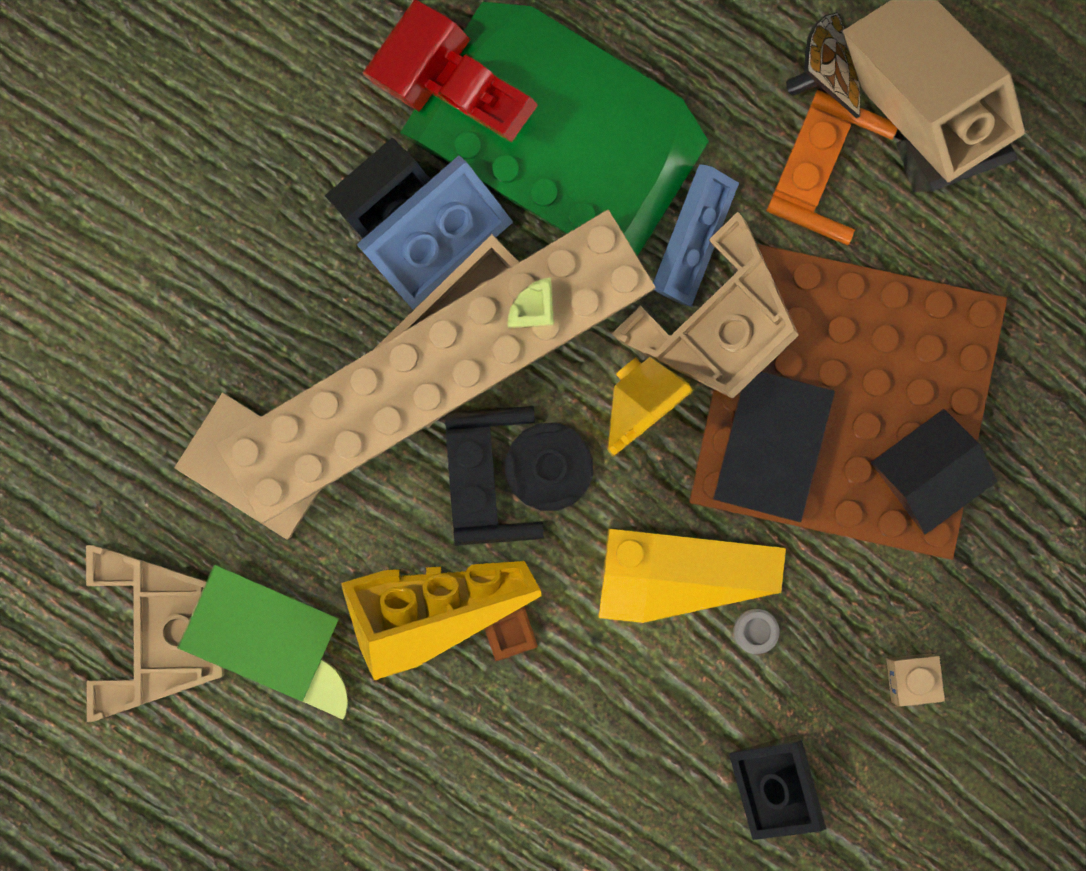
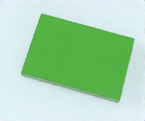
M213 565L177 648L303 702L339 619L238 574Z

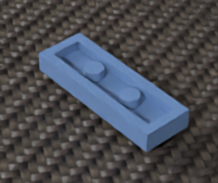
M699 164L653 282L656 287L654 291L679 304L692 307L714 249L709 239L723 226L739 182L711 166Z

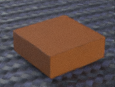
M525 606L485 628L495 661L538 647Z

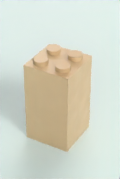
M890 0L843 30L862 91L948 183L1025 134L1011 74L937 0Z

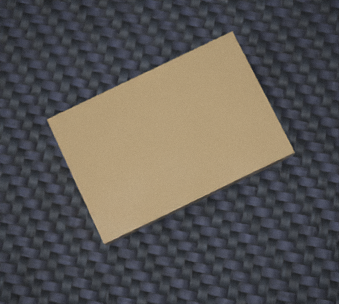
M222 393L174 468L260 522L219 454L215 444L261 416L225 393ZM320 490L263 525L289 540Z

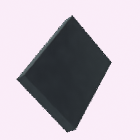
M760 372L740 391L712 500L800 523L835 391Z

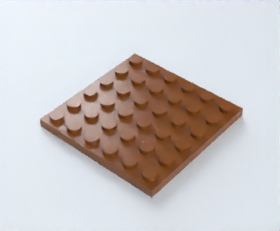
M757 244L799 334L761 372L835 391L802 521L799 523L712 500L740 395L739 392L734 398H731L713 389L689 503L953 560L964 507L924 535L873 467L871 461L942 409H945L978 441L1007 297Z

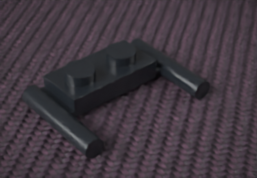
M534 406L449 412L445 415L455 546L544 539L543 521L498 525L491 427L535 423Z

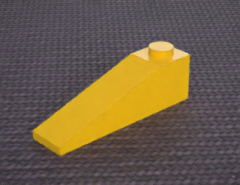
M636 357L616 373L621 381L613 389L607 449L612 457L623 450L693 391L684 380L651 357L643 363Z
M608 529L599 618L644 623L781 593L786 548Z
M525 561L472 564L466 571L442 573L441 567H426V574L400 576L399 569L383 570L341 583L361 653L374 680L418 667L541 597V589Z

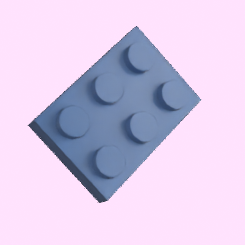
M458 156L363 238L357 246L404 301L414 309L491 234L496 238L513 221L468 163Z

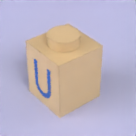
M928 653L886 658L891 703L901 707L945 702L940 656Z

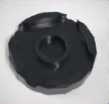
M539 423L525 429L512 442L505 458V476L512 492L525 505L540 511H559L575 504L587 492L593 477V456L587 442L575 430L559 423Z

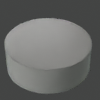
M750 609L743 612L735 621L733 629L734 638L743 650L752 654H762L771 650L777 643L779 625L774 616L769 612L761 609Z

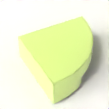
M551 278L533 282L517 296L509 311L508 328L554 325Z
M322 659L303 702L340 719H344L348 709L346 686L338 671L330 663Z

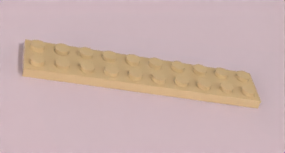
M608 209L215 444V447L260 523L264 524L652 292L656 287ZM551 278L554 325L508 328L509 311L517 296L533 282Z

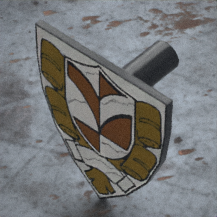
M838 12L821 17L813 25L807 38L804 73L788 79L786 87L792 96H796L820 86L854 117L858 118L860 117L861 101L860 82L843 34L845 28Z

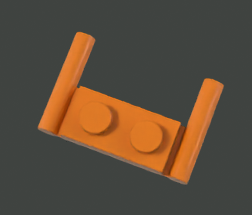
M817 89L766 212L848 246L855 229L817 214L814 211L823 194L851 123L893 140L898 128L889 119L861 107L860 117L856 118L830 94Z

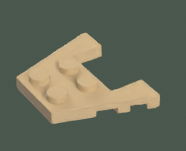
M738 212L709 239L711 244L738 271L672 335H669L640 306L612 333L622 344L731 398H734L799 336L745 219Z
M86 545V586H133L134 679L88 680L87 722L103 719L224 676V668L177 648L206 580L97 545Z

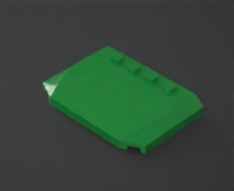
M482 2L463 31L471 40L460 56L467 55L491 71L497 78L530 96L538 106L514 140L510 142L432 94L420 112L413 111L400 132L401 136L439 159L440 157L448 163H451L458 156L462 157L485 186L565 235L609 209L638 257L706 148L709 140L682 98L536 8L526 5Z

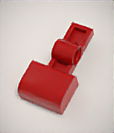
M413 0L362 72L374 85L420 112L433 94L510 142L514 140L538 106L530 96L497 78L491 71L467 55L460 56L471 39L452 20L418 0Z

